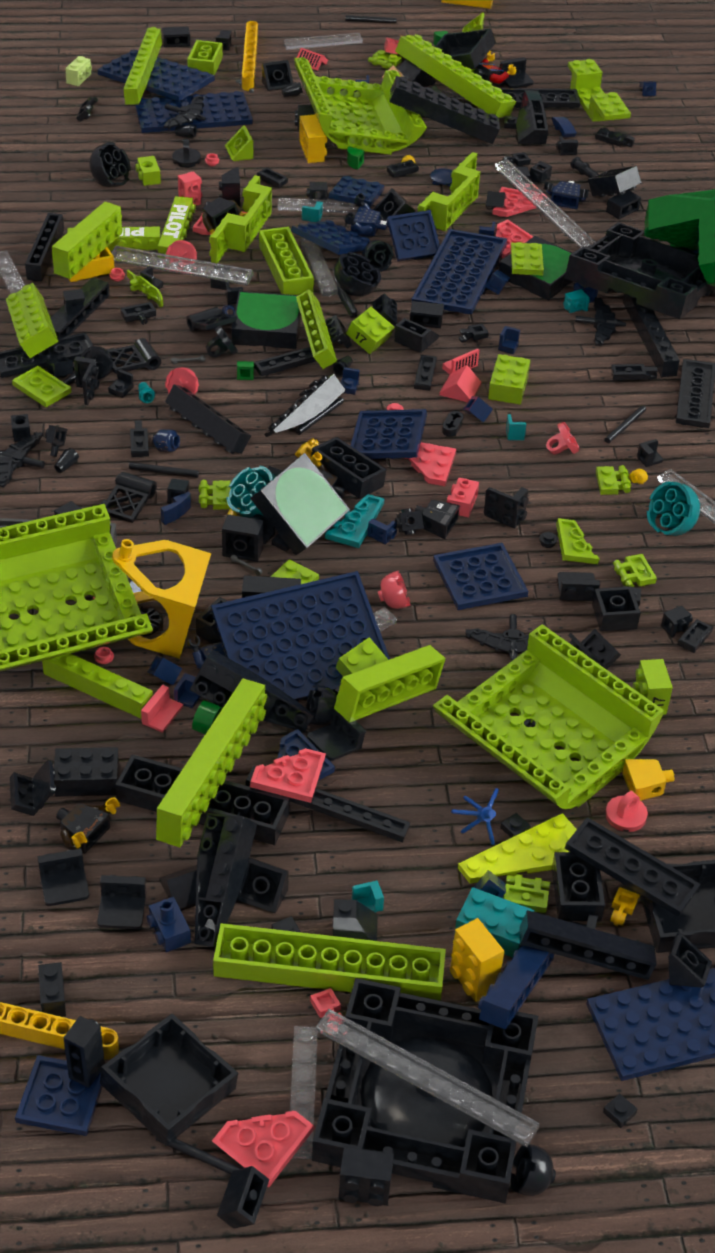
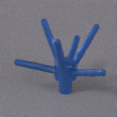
M495 788L487 807H481L469 797L464 796V800L478 809V811L451 810L453 814L477 816V819L462 829L461 833L467 832L480 822H486L491 845H495L490 821L496 816L495 810L491 808L498 794V788Z

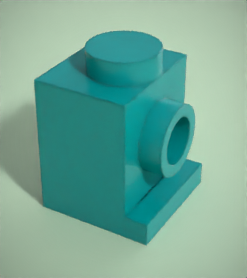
M582 289L565 293L564 308L569 313L580 310L588 311L590 297Z

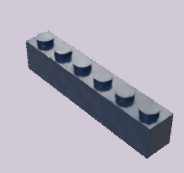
M521 945L519 950L516 949L512 960L507 961L504 972H499L495 984H491L487 995L481 997L478 1009L481 1010L479 1020L506 1029L554 960L555 954Z

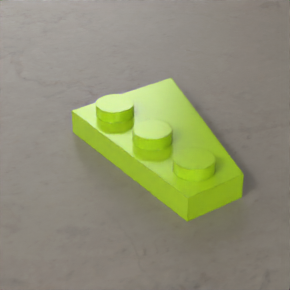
M558 518L556 527L562 560L598 564L600 559L597 555L593 554L590 543H586L583 538L584 534L575 520Z

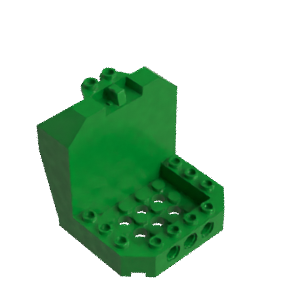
M715 189L649 199L644 221V236L652 240L658 239L669 242L670 246L675 248L685 247L689 250H699L698 261L707 284L715 287Z

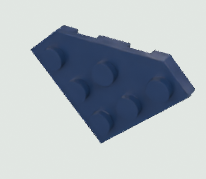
M297 729L281 738L278 758L289 755V757L294 756L303 749L320 751ZM326 757L318 781L335 772V766Z

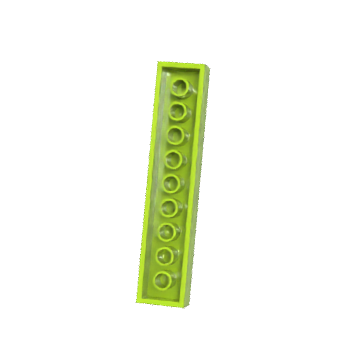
M415 34L413 36L400 37L395 52L486 113L495 114L498 118L511 115L516 103L511 95L505 94L500 88L492 86L491 82L483 80L482 76L474 74L470 68L462 66L461 62L453 60L450 55L444 54L440 48L434 47L431 42L423 40L422 36Z
M242 678L157 807L156 840L180 848L184 841L190 838L192 828L198 825L202 812L207 811L211 798H215L219 785L224 784L226 774L233 769L234 761L236 758H240L243 747L247 746L250 741L251 734L256 733L258 723L265 718L266 710L264 705L267 700L265 685Z
M221 923L213 959L214 977L317 989L331 988L332 990L352 992L355 978L401 987L400 993L441 1001L446 949Z

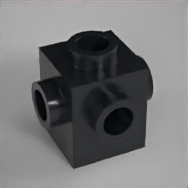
M412 508L403 509L401 510L402 513L396 514L395 522L399 532H405V535L415 534V530L424 528L421 510L412 512Z

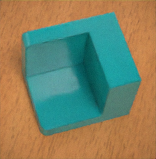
M317 201L315 207H302V220L310 222L321 220L323 202Z
M507 414V440H525L526 422H512L511 414Z
M378 881L352 887V900L359 901L374 912L383 911L384 896Z

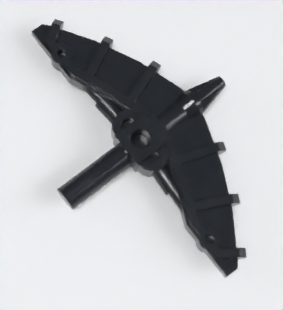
M198 95L194 97L190 105L182 106L181 108L166 104L165 109L179 114L167 120L163 128L169 130L171 127H181L182 124H190L195 119L205 121L206 118L200 115L203 113L204 103L202 101L204 97Z
M595 297V318L576 316L575 322L594 324V328L597 331L594 339L595 346H602L603 342L610 340V335L616 332V327L626 326V323L615 318V313L611 312L610 306L606 305L602 298Z
M34 432V435L27 438L23 437L16 444L9 445L7 450L0 451V487L4 488L9 484L13 471L16 468L23 467L24 464L44 468V461L28 458L26 455L30 449L39 444L43 433Z
M516 614L509 616V629L503 633L495 634L478 628L466 629L465 631L466 638L476 640L481 646L486 645L495 649L496 652L503 651L509 653L511 661L517 658V654L524 653L527 650L529 635H524L523 632L517 630Z

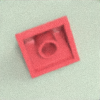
M466 365L449 375L440 391V396L468 403L471 397L475 396L479 390L481 381L469 366Z

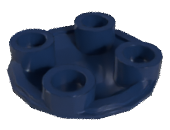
M440 168L432 171L430 174L432 184L451 186V173L453 170Z

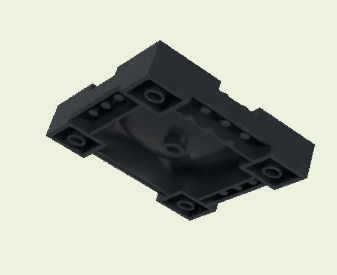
M620 222L607 229L606 235L588 248L582 246L570 254L565 279L604 293L614 290L617 293L628 294L631 298H637L636 304L677 319H681L696 307L698 300L703 295L709 296L715 291L714 286L707 284L698 261L699 253L695 255L646 238L643 230Z
M355 978L333 1070L313 1138L312 1161L341 1167L344 1147L393 1153L392 1174L432 1182V1188L506 1204L539 1016L517 1012L508 1027L503 1029L479 1020L480 1009L400 993L401 987Z

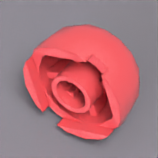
M399 570L386 575L380 583L381 590L378 591L381 602L385 601L387 606L392 609H402L411 606L409 597H406L407 589Z

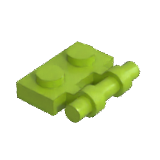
M378 50L372 57L368 58V62L372 63V65H380L388 69L393 65L397 67L402 62V57L387 53L384 50Z
M624 465L619 466V471H614V467H596V476L601 495H618L619 490H624L625 493L631 491V481L628 479L629 473Z
M201 480L199 485V503L201 508L213 505V510L231 509L226 498L229 497L231 489L229 487L230 481H213V485H208L206 480Z
M643 554L625 557L624 563H621L619 560L613 562L614 570L617 575H620L624 586L634 587L632 582H636L639 587L656 584L657 577Z
M518 874L516 876L507 875L504 899L533 909L534 912L546 913L549 891L547 890H549L550 882L542 881V878L537 877L529 879L523 878L522 875Z

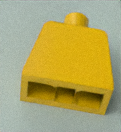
M625 759L622 771L629 792L633 791L640 797V801L662 795L666 783L674 782L673 770L662 771L658 760Z

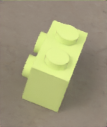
M78 56L65 68L66 83L75 86L81 85L91 75L92 66L90 59Z

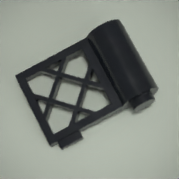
M218 307L186 317L187 325L191 331L197 329L210 330L218 325L223 326L237 320V316L223 314L222 310Z
M145 338L138 339L134 345L117 349H106L111 356H117V358L112 357V370L115 374H117L119 369L131 371L147 367L149 370H155L161 365V358Z
M121 472L115 480L117 485L107 500L103 499L101 504H105L109 516L134 523L148 499L154 496L157 483L133 474ZM118 492L126 494V496L120 498L116 497ZM137 497L141 498V501L133 503L131 500ZM129 500L130 505L120 506L119 503ZM117 504L118 508L114 510L108 509L109 506ZM131 509L134 511L131 516L123 513Z

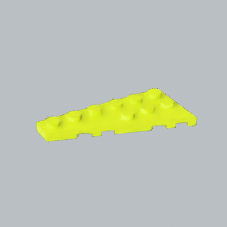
M562 813L458 863V870L470 884L477 883L488 870L496 876H516L517 873L521 872L530 874L552 870L554 852H569L564 849L565 845L577 829Z

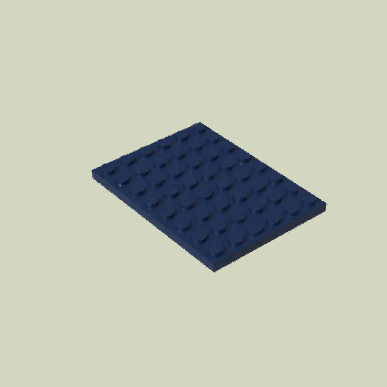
M358 571L211 605L210 608L226 657L264 678L296 701L307 699L310 690L315 689L313 685L326 686L335 692V689L341 685L343 678L335 668L339 658L369 637L390 660Z

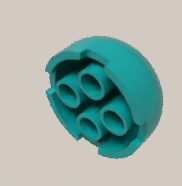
M261 465L251 469L248 467L242 470L229 485L231 489L229 497H226L228 506L240 517L252 518L255 514L263 515L250 498L267 483L276 478V476L269 469Z
M668 481L659 485L652 492L649 498L651 501L649 511H647V519L649 524L658 533L661 531L664 535L679 536L687 533L695 526L700 515V501L692 488L679 482ZM662 514L660 518L661 526L672 530L664 531L657 527L655 523L656 516Z

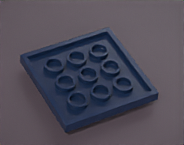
M326 220L325 222L317 221V223L308 222V224L299 223V225H293L291 228V232L338 255L363 251L364 247L370 242L369 238L360 237L358 233L353 231H347L344 226H337L331 220Z
M427 410L360 411L350 446L370 459L417 458L427 418Z
M503 543L433 556V562L457 610L528 597L529 591Z

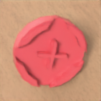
M177 240L168 247L166 260L172 269L187 271L195 265L197 252L190 242Z
M185 367L175 368L170 371L165 382L168 393H170L174 384L185 387L193 394L197 393L199 386L195 373Z
M565 422L557 424L560 433L548 439L546 447L549 452L559 454L568 448L573 454L579 452V445L575 437L570 433V428ZM559 442L556 448H552L554 443Z
M633 791L623 796L612 798L608 802L606 820L615 829L635 832L640 830L646 823L647 808L640 801V797Z

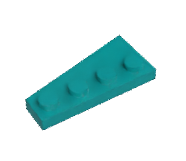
M367 494L355 505L353 511L345 514V518L341 522L338 521L331 531L328 530L325 533V539L359 548L368 533V522L372 518L376 519L384 505V498Z

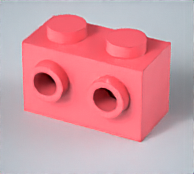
M194 171L178 175V197L193 198V204L197 206L201 204L202 180Z
M458 478L457 483L452 485V495H448L447 503L460 505L459 516L469 518L478 496L479 482Z

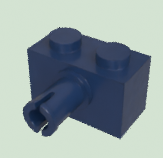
M174 897L149 905L147 921L150 928H154L156 931L155 937L158 945H163L165 951L168 952L191 943V930Z

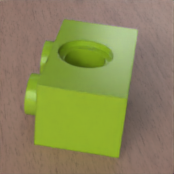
M155 156L137 158L138 164H135V169L139 180H142L143 186L161 184L160 169Z

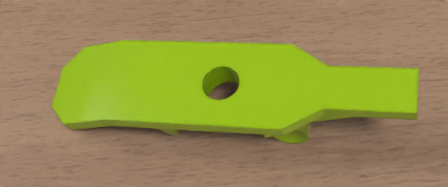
M127 270V277L130 279L131 285L130 290L142 291L147 295L148 300H154L162 308L163 297L159 289L142 276H136L130 270Z

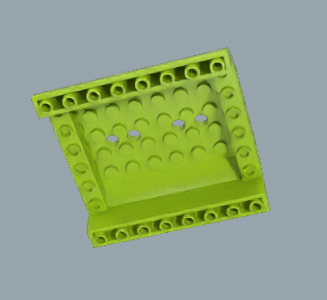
M303 57L294 58L297 73L321 128L338 148L347 149L350 146L365 152L391 155L392 152L404 149L414 143L427 129L421 115L389 102L390 89L396 76L401 77L396 70H385L381 85L378 83L369 84L364 81L355 82L340 78L332 79L326 76L317 77L314 75L308 59Z
M105 504L0 528V672L145 635L153 631L147 613L141 615L126 574L112 560V554L116 547L110 534V517ZM92 595L95 599L88 601L85 599V596ZM74 600L76 604L68 605L66 601ZM31 609H36L38 613L35 615H31L28 613V611ZM11 614H17L20 616L18 619L15 620L9 618Z
M543 624L529 633L528 646L524 653L461 700L456 702L446 695L433 705L436 713L562 809H571L576 806L579 808L623 771L625 759L636 758L653 735L664 714L662 708ZM517 713L519 716H511L510 714ZM531 719V722L534 721L536 725L534 727H526L524 721ZM561 746L564 750H557L555 747ZM570 758H578L580 761H572Z

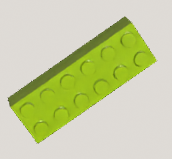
M108 202L102 203L52 246L54 274L71 279L122 234L120 206Z
M289 226L259 230V247L281 294L300 295L309 289L314 293V277Z
M34 283L25 285L20 291L12 293L6 298L19 344L29 358L58 342L44 298Z
M431 645L346 675L341 680L334 709L350 723L435 690L446 658Z

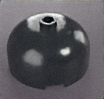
M107 142L93 150L89 166L92 176L100 185L117 187L124 185L129 180L128 176L129 171H131V165L123 149L117 147L114 142ZM120 176H124V181L121 183H114L111 181Z
M348 252L345 255L341 254L333 271L334 279L338 286L346 293L358 297L371 294L381 281V274L378 268L374 269L369 264L370 260L353 252Z

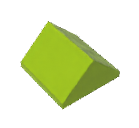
M482 12L465 25L462 32L482 30L485 14Z
M243 125L225 144L233 161L253 159V139L246 126Z

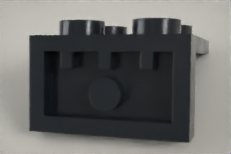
M336 314L328 318L325 322L331 342L333 343L338 340L347 349L353 346L349 336L346 334L345 326Z

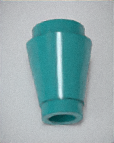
M141 382L138 385L140 401L151 403L155 398L154 390L146 382Z

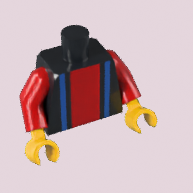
M489 51L487 58H484L474 70V74H479L483 80H487L493 85L503 86L509 75L516 74V66L514 67L511 64L508 66L507 72L491 63V61L495 60V53L491 55V51Z

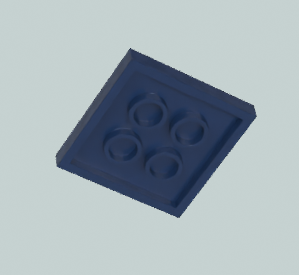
M343 176L329 192V199L355 204V198L359 193H362L365 196L363 202L371 207L384 191V185L379 182H368L365 179H353L350 176Z
M431 210L387 217L397 261L435 256L440 244Z
M37 1055L15 1116L16 1123L87 1136L103 1087L100 1084L101 1072L88 1088L69 1078L66 1060Z

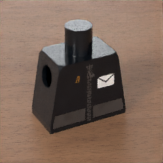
M431 500L426 508L417 505L415 511H422L424 530L446 539L459 519L460 505Z

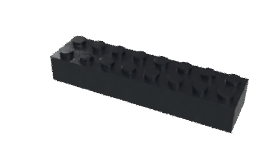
M396 76L390 89V103L490 144L494 143L500 130L499 118L495 114L485 113L480 108H473L470 104L461 103L456 98H449L444 93H437L433 89L425 88L417 82H410L405 77Z
M132 754L115 784L116 798L119 802L157 812V807L183 768ZM225 780L223 785H219L215 798H211L207 811L202 812L198 824L205 825L207 813L244 816L257 824L254 840L276 845L289 816L290 798Z

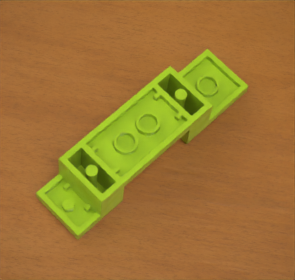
M594 59L568 62V68L572 72L570 88L577 89L580 104L592 122L628 119L631 117V112L617 93L610 92L605 94L601 89L603 72Z
M472 152L452 171L451 195L445 196L432 192L418 205L417 212L431 210L436 229L446 231L478 198L480 171L476 170L478 153Z
M254 175L242 192L244 197L242 208L244 212L248 213L244 217L227 213L222 218L219 226L216 227L214 233L210 235L209 243L211 244L209 256L211 257V263L218 264L228 248L246 252L259 233V230H261L272 214V187L260 185V176Z

